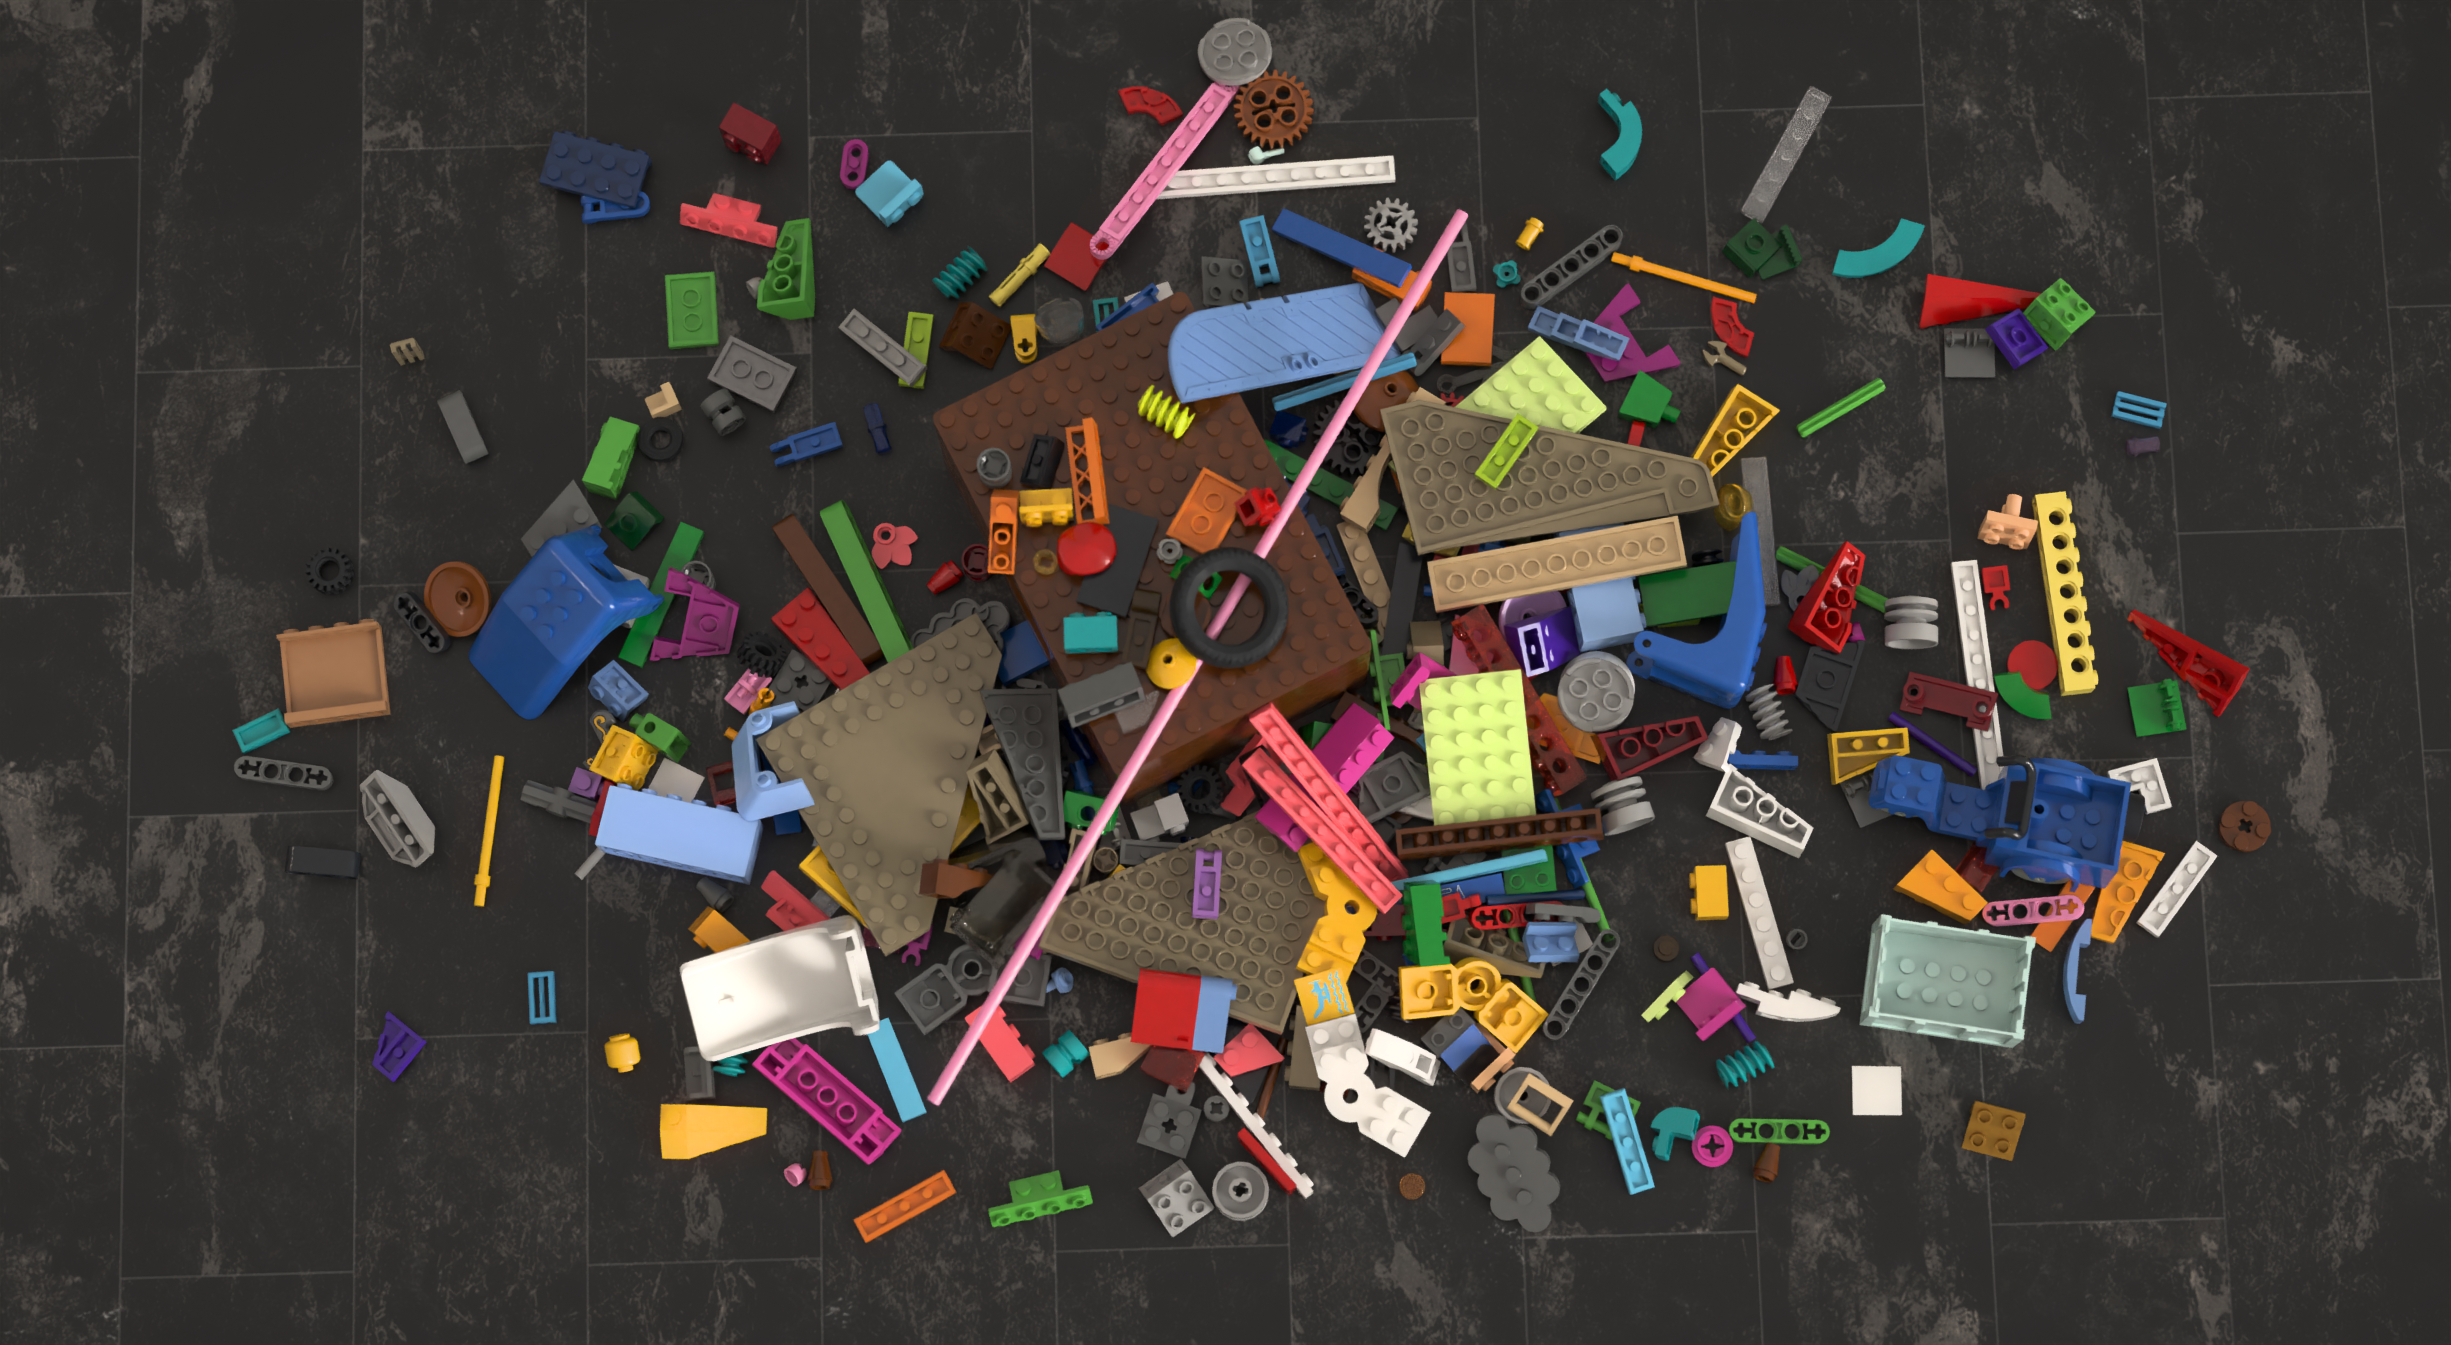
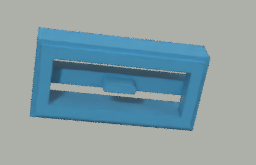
M2118 391L2111 417L2160 429L2167 403ZM2120 400L2159 409V411L2120 402ZM2118 408L2157 417V420L2120 412Z
M554 971L528 973L530 1024L557 1023ZM544 977H548L550 1017H546ZM534 978H539L540 1018H536Z

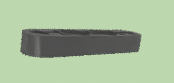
M242 756L234 764L235 773L241 779L247 781L319 791L329 789L334 782L333 774L322 766L251 756ZM249 762L251 767L259 768V777H257L258 773L252 770H248L247 774H244V771L240 769L241 766H246V763ZM270 765H275L278 768V774L274 778H267L265 776V770ZM296 768L303 771L302 779L298 782L291 781V771ZM308 770H311L310 774L312 776H320L321 772H323L324 776L327 777V781H322L321 785H319L317 780L309 779Z

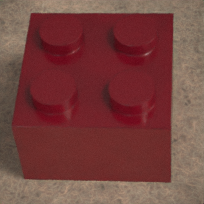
M736 103L732 104L719 126L725 146L733 152L741 151L747 154L746 157L756 164L762 162L767 165L782 141L777 125Z

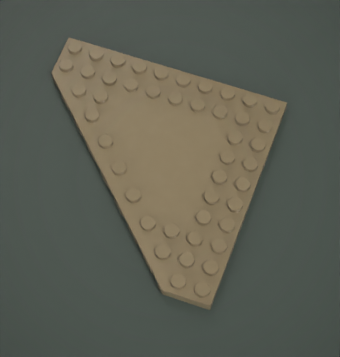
M977 613L756 739L781 783L800 778L804 781L814 800V805L797 810L885 956L930 931L938 898L919 894L923 863H933L934 859L949 860L961 809L969 785L967 770L976 758L979 741L987 717V710L979 692L981 689H994L1002 660L1001 652Z
M1256 811L1235 823H1229L1215 829L1210 834L1201 838L1190 840L1169 852H1163L1149 858L1144 863L1135 867L1131 866L1113 874L1110 878L1083 887L1080 891L1069 896H1063L1046 925L1038 949L1138 984L1140 968L1233 979L1232 984L1237 985L1236 999L1230 1000L1228 1016L1282 1035L1297 994L1294 980L1302 978L1304 974L1295 968L1315 923L1319 918L1325 916V901L1315 897L1298 852H1293L1275 834H1271L1254 817L1258 813ZM1308 838L1302 846L1312 843L1313 841L1310 838ZM1196 848H1204V851L1214 852V849L1222 850L1218 919L1192 918ZM1203 861V866L1213 867V862Z

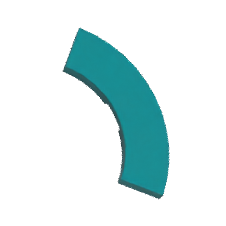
M1901 218L1895 232L1881 245L1859 252L1839 250L1832 275L1846 278H1863L1864 276L1880 274L1893 268L1911 253L1919 241L1925 225Z

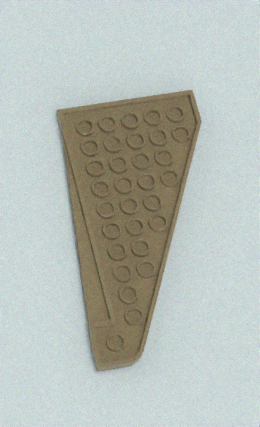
M1423 400L1380 409L1417 555L1448 548L1689 514L1716 508L1720 505L1711 472L1700 460L1536 425L1539 427L1537 432L1497 489L1494 490L1474 475L1510 425L1512 419Z

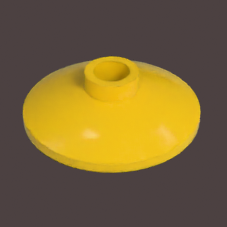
M1166 639L1155 645L1151 650L1146 671L1151 681L1157 686L1164 689L1178 688L1186 684L1194 675L1197 667V658L1182 645L1179 639ZM1169 657H1173L1171 663L1165 664V661Z

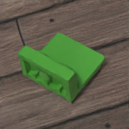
M2060 278L2035 298L2023 314L2036 332L2056 351L2074 331L2095 314V311L2069 284Z

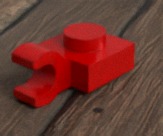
M1459 891L1442 896L1444 916L1441 917V923L1466 917L1464 909L1481 905L1479 893L1462 899Z

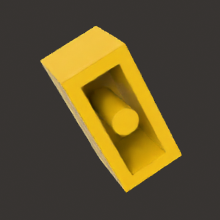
M1726 865L1695 866L1693 873H1689L1690 889L1694 888L1695 897L1690 899L1691 914H1695L1696 920H1726L1729 916Z

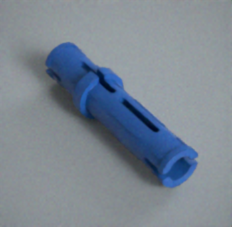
M1084 760L1074 762L1075 765L1073 763L1069 764L1076 784L1074 789L1095 794L1093 790L1095 785L1092 780L1090 781ZM1087 806L1085 808L1086 817L1093 820L1095 811L1092 807Z

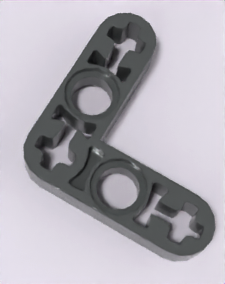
M1364 948L1361 950L1364 956L1358 960L1357 966H1353L1352 971L1369 982L1371 987L1354 1008L1355 1013L1353 1014L1359 1019L1363 1014L1362 1011H1359V1008L1363 1007L1367 1013L1374 1016L1371 1019L1368 1015L1363 1020L1365 1027H1359L1361 1035L1368 1031L1388 1004V996H1394L1395 994L1391 991L1392 986L1387 988L1383 986L1384 981L1380 977H1378L1377 981H1374L1372 978L1378 974L1380 967L1384 969L1381 975L1386 978L1393 976L1395 979V977L1399 976L1394 970ZM1363 961H1373L1376 966L1375 971L1371 974L1364 973L1361 970ZM1393 980L1395 986H1400L1397 982ZM1372 995L1379 997L1381 1000L1380 1007L1375 1010L1370 1009L1366 1004L1367 998Z

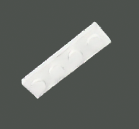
M2195 841L2136 923L2158 938L2216 859L2217 855L2198 841Z

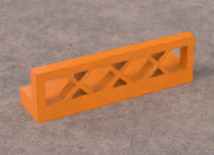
M1093 417L1082 419L1083 425L1065 428L1077 525L1085 522H1094L1101 525L1110 524L1098 427ZM1084 432L1085 444L1080 448L1074 444L1073 434ZM1082 455L1086 456L1088 461V469L1084 473L1076 466L1077 461ZM1086 479L1091 485V493L1088 497L1082 495L1079 487ZM1090 504L1093 506L1095 519L1083 521L1082 512Z

